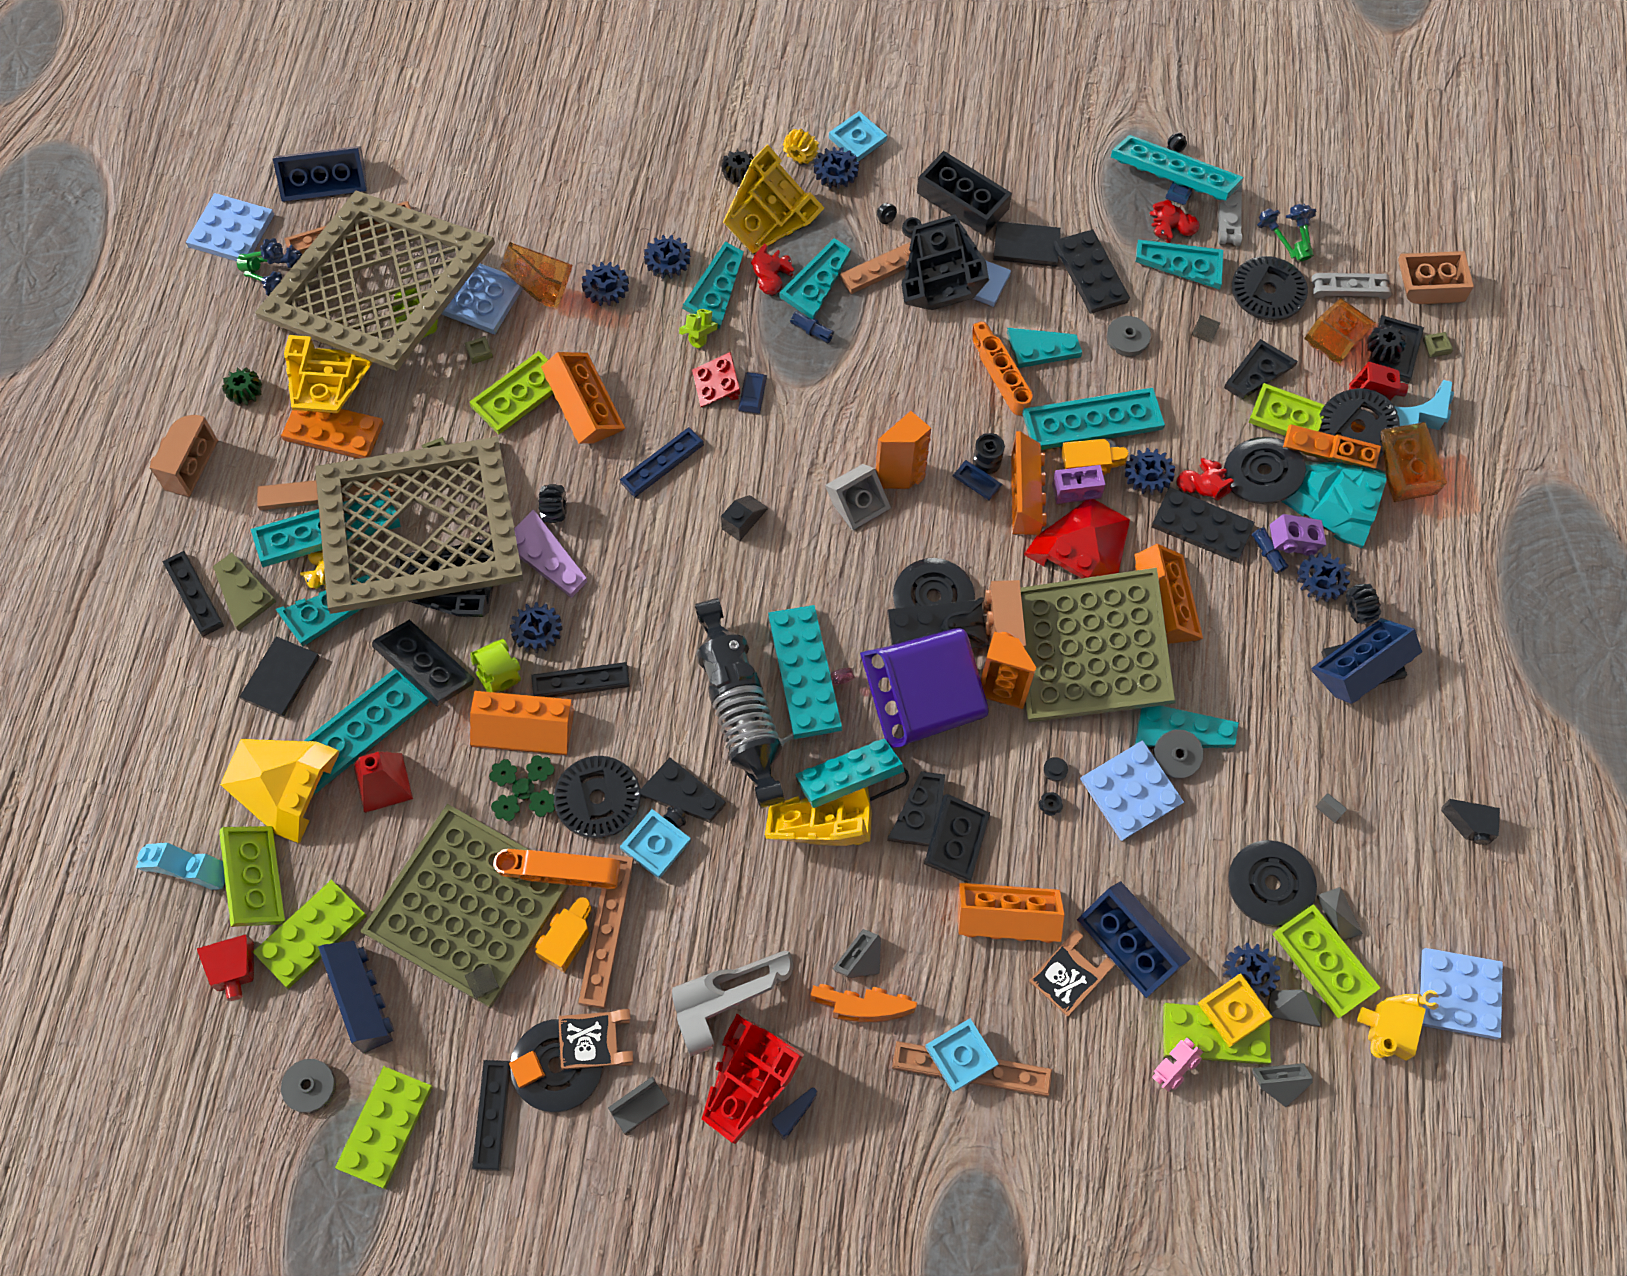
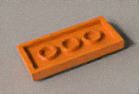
M340 409L338 413L292 410L281 437L284 441L361 459L370 457L384 422L382 418Z

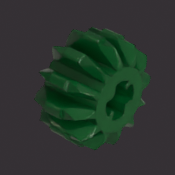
M237 367L236 372L232 373L229 371V377L223 378L224 385H222V390L224 394H226L230 402H234L238 406L242 402L248 406L250 400L256 402V396L262 395L261 380L256 372L250 371L247 367L242 371Z

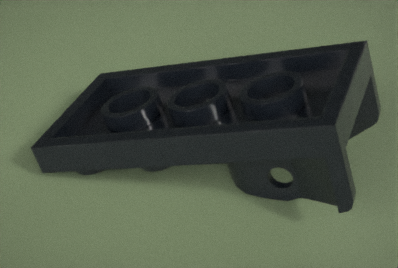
M984 597L972 601L888 609L891 645L961 628L966 631L972 649L989 646L990 642L986 639L982 607Z

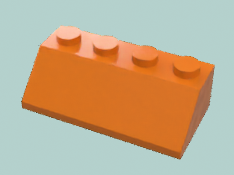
M557 352L541 366L545 378L549 382L554 396L564 413V417L568 421L579 444L596 443L626 429L588 353Z
M912 411L907 413L878 439L875 471L883 489H910L915 483H921L926 476L925 471L929 443L931 441V427Z
M1016 431L1011 451L1012 534L1039 535L1042 526H1046L1047 521L1046 513L1042 512V506L1046 504V493L1042 492V486H1045V472H1041V466L1045 464V453H1041V444L1021 431Z
M1158 543L1135 554L1136 571L1157 568L1167 644L1203 639L1184 556Z
M994 631L981 683L986 699L1023 709L1036 666L1019 638L1013 637L1010 633Z
M474 691L470 712V746L567 755L575 711L572 700Z
M959 883V935L971 938L983 936L992 939L1012 938L1019 941L1041 940L1045 943L1061 942L1064 910L1060 890Z

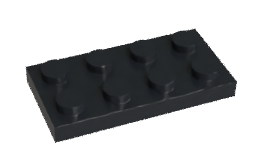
M1093 229L1055 240L1054 247L1090 314L1128 303L1130 296Z
M1169 487L1151 527L1237 563L1255 522Z
M410 619L377 637L372 642V647L437 707L474 683L475 678Z

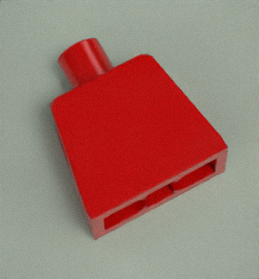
M1368 362L1349 384V390L1357 388L1373 390L1384 395L1390 401L1394 396L1405 397L1408 392V384L1400 383V372L1398 370Z
M246 934L197 948L210 986L216 991L225 990L227 1001L241 999L243 997L241 985L254 980V942Z

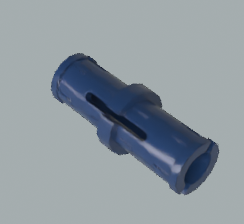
M795 311L792 315L790 323L806 331V334L809 336H816L827 344L832 340L834 331L821 325L817 319L808 318L799 311Z
M1262 527L1261 531L1258 529L1252 533V537L1262 550L1261 555L1267 558L1275 574L1289 567L1279 550L1274 548L1273 541L1265 527Z

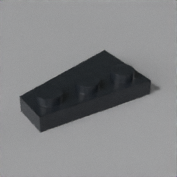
M1260 339L1225 383L1224 388L1239 398L1244 399L1262 388L1263 383L1268 384L1294 368L1298 361Z
M670 757L639 790V794L644 799L654 800L666 807H679L685 814L709 823L726 805V801Z
M920 772L887 841L929 847L943 799L945 774Z

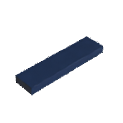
M688 427L620 479V483L636 498L704 446V441Z

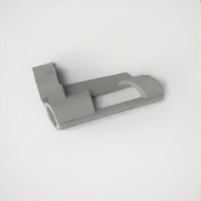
M789 951L776 953L735 970L724 969L714 971L672 988L677 1021L690 1057L713 1048L714 1041L706 1022L707 1019L772 990L775 984L781 983L790 977L793 970V961ZM769 965L770 974L727 991L721 990L720 983Z

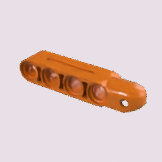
M983 321L973 324V343L980 353L981 361L1010 410L1014 414L1022 416L1023 409L1030 408L1033 395L1003 343L998 337L994 336L990 327Z
M503 849L494 859V867L501 876L521 878L533 882L604 889L617 888L621 864L619 860L613 858L518 849Z

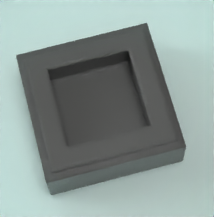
M1328 793L1316 805V808L1334 823L1347 810L1346 807Z

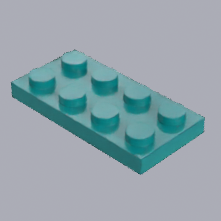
M884 738L834 759H829L812 768H807L795 774L808 801L813 808H816L905 771L902 762Z

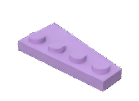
M532 510L514 528L519 558L572 598L587 583V578L537 513Z

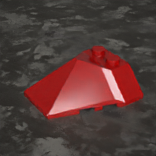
M1095 499L1085 500L1037 535L1024 553V556L1043 567L1050 560L1081 579L1119 573L1130 519Z
M736 1014L722 1043V1046H725L721 1062L717 1061L715 1069L719 1071L715 1086L710 1087L701 1119L734 1144L740 1140L789 1084L804 1056V1053L777 1035L739 1014Z

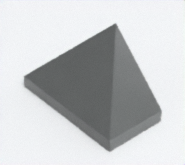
M1341 887L1317 895L1329 924L1343 941L1363 934Z
M862 929L833 967V970L848 978L879 974L881 937Z
M1305 990L1270 991L1268 1010L1273 1018L1317 1027L1321 1026V999Z
M1304 1063L1252 1068V1073L1260 1088L1284 1107H1287L1313 1083V1078Z

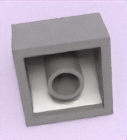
M865 464L856 467L825 485L834 507L852 530L891 509L875 468Z

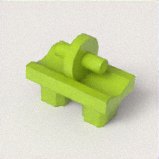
M699 309L697 314L686 316V325L679 327V334L689 333L688 339L690 344L700 348L706 344L707 334L717 330L718 323L712 322V311Z

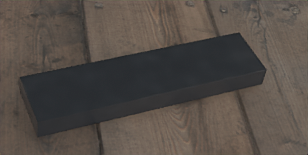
M185 551L162 561L201 636L204 637L224 627Z
M627 662L531 674L533 696L551 698L630 687Z
M483 1060L472 1164L473 1170H501L510 1061Z

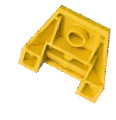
M766 145L751 161L723 221L752 254L757 252L764 243L768 246L778 239L793 233L795 230L810 224L824 209L811 192L805 193L780 165L782 162L781 158L769 145Z
M289 335L284 350V357L287 366L286 371L292 410L338 413L373 362L343 350L315 348L310 336Z
M240 739L220 785L266 826H272L275 834L300 843L310 821L303 818L323 771L331 773L340 751L319 742Z
M868 787L816 808L812 807L807 797L800 800L799 796L772 805L768 810L765 837L772 840L827 846L860 845L869 842L872 810Z

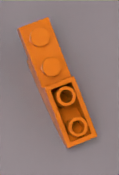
M1292 424L1288 425L1283 445L1284 448L1296 450L1308 456L1373 469L1376 468L1381 449L1379 445L1341 435L1334 436Z
M819 984V987L813 985L810 1001L834 1007L833 1018L855 1022H880L901 1018L914 1013L917 1002L912 1001L910 996L904 994H897V997L888 995L886 990L873 987L872 990L866 989L863 999L859 998L860 995L852 991L841 993L834 991L832 986Z

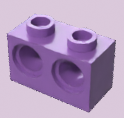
M1101 465L1055 470L1052 487L1056 504L1101 498L1105 488Z
M1283 514L1270 524L1272 541L1276 550H1283L1286 553H1302L1305 556H1310L1311 554L1315 555L1321 548L1326 546L1322 520Z

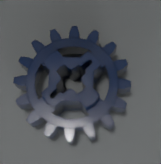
M835 146L832 148V151L826 148L824 154L819 152L818 158L814 159L813 172L816 174V180L821 179V185L828 183L830 189L833 185H836L837 189H840L842 184L848 187V181L854 183V178L858 177L859 162H856V155L851 156L850 150L844 152V147L836 150Z
M662 235L661 240H658L656 237L654 238V244L648 242V249H644V262L647 265L648 271L653 270L654 276L660 273L662 279L666 275H669L670 279H672L673 274L676 273L680 276L681 270L687 271V265L690 264L691 257L690 249L687 248L686 242H681L680 237L674 240L673 235H670L669 239Z
M600 262L599 267L594 264L592 265V271L585 270L586 276H582V290L585 293V297L591 299V303L598 301L599 306H602L603 302H607V305L611 306V301L614 300V302L619 303V297L625 298V292L629 291V280L625 269L620 270L619 264L612 267V262H609L607 265Z
M1146 448L1145 453L1137 450V455L1131 454L1130 460L1126 462L1125 477H1128L1127 484L1134 483L1133 490L1135 491L1140 488L1142 489L1141 494H1144L1146 490L1150 491L1151 495H1154V490L1162 493L1163 488H1169L1170 483L1174 480L1175 466L1172 465V458L1166 459V452L1161 455L1158 454V449L1150 452V449Z
M1319 552L1316 558L1311 554L1307 560H1303L1300 565L1301 567L1297 571V574L1300 575L1297 582L1303 583L1300 588L1301 591L1308 590L1307 597L1315 595L1316 601H1319L1321 597L1324 598L1325 602H1329L1331 597L1337 600L1340 595L1344 594L1350 583V580L1347 579L1350 572L1344 571L1347 565H1340L1338 563L1339 557L1334 560L1331 559V553L1323 557L1322 553Z
M535 602L532 608L525 604V611L518 609L519 616H512L514 624L510 625V629L513 632L511 634L513 641L517 640L516 643L519 648L524 645L526 652L531 648H534L535 653H538L539 648H543L546 652L547 645H556L554 638H561L559 631H562L563 627L562 623H560V615H556L555 608L548 610L549 608L546 603L539 607L538 602ZM533 623H535L536 626H538L539 631H540L539 633H538L537 630L534 628Z
M1245 943L1243 950L1238 945L1233 949L1234 953H1228L1226 957L1229 961H1225L1222 965L1228 970L1222 974L1223 977L1231 980L1241 973L1259 998L1260 994L1265 998L1269 995V991L1273 992L1277 986L1273 982L1280 980V976L1275 974L1280 970V966L1273 965L1277 958L1275 956L1270 958L1267 956L1268 948L1262 952L1260 951L1259 944H1256L1251 949L1250 944ZM1242 957V965L1235 967L1237 960ZM1267 976L1266 983L1263 986H1260V984L1262 983L1261 978Z

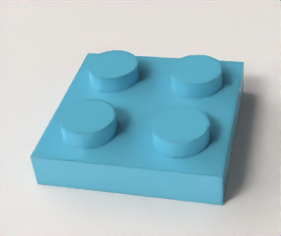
M858 111L830 131L829 139L839 148L844 147V152L850 150L851 156L856 155V162H858L885 143L887 135Z
M652 809L623 842L620 849L660 879L688 846L691 838Z
M971 1018L925 1045V1048L953 1093L998 1066L997 1060Z

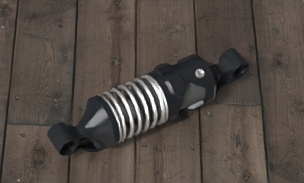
M718 597L696 603L695 609L698 620L707 633V638L698 648L696 657L699 665L703 667L708 675L710 701L716 710L715 715L719 717L718 723L722 726L720 731L725 734L723 740L728 742L726 748L730 750L728 754L730 762L734 767L743 769L747 776L757 785L754 788L761 809L785 802L779 780L775 781L771 777L772 764L783 747L778 737L779 735L775 732L776 727L772 723L773 718L769 715L770 709L767 707L766 699H764L765 694L761 681L755 669L749 664L746 655L749 651L747 640L744 636L729 632L721 626V619L724 616ZM759 725H765L762 729H758ZM726 727H733L729 731L725 730ZM729 735H736L732 739L728 738ZM732 743H737L734 747L730 746Z

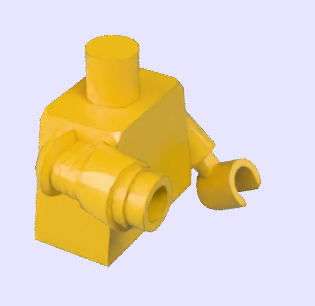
M1432 990L1426 991L1423 997L1421 994H1402L1386 998L1376 1005L1374 1011L1362 1007L1359 1011L1357 1022L1370 1026L1368 1040L1371 1042V1053L1377 1058L1396 1055L1406 1061L1414 1057L1426 1010L1422 1006L1426 1004L1432 1010L1439 1007L1437 1003H1428L1431 997L1437 998L1439 995Z

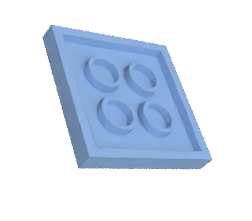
M214 193L189 235L186 244L189 248L237 261L239 254L254 252L274 217V212L269 208Z
M480 263L441 314L495 335L524 288L525 282L523 279Z
M1143 740L1080 778L1121 841L1184 803Z
M1424 948L1422 950L1420 994L1423 997L1426 991H1435L1439 997H1431L1428 1003H1437L1439 1007L1432 1010L1426 1004L1422 1006L1426 1009L1422 1026L1495 1040L1501 1038L1503 962Z

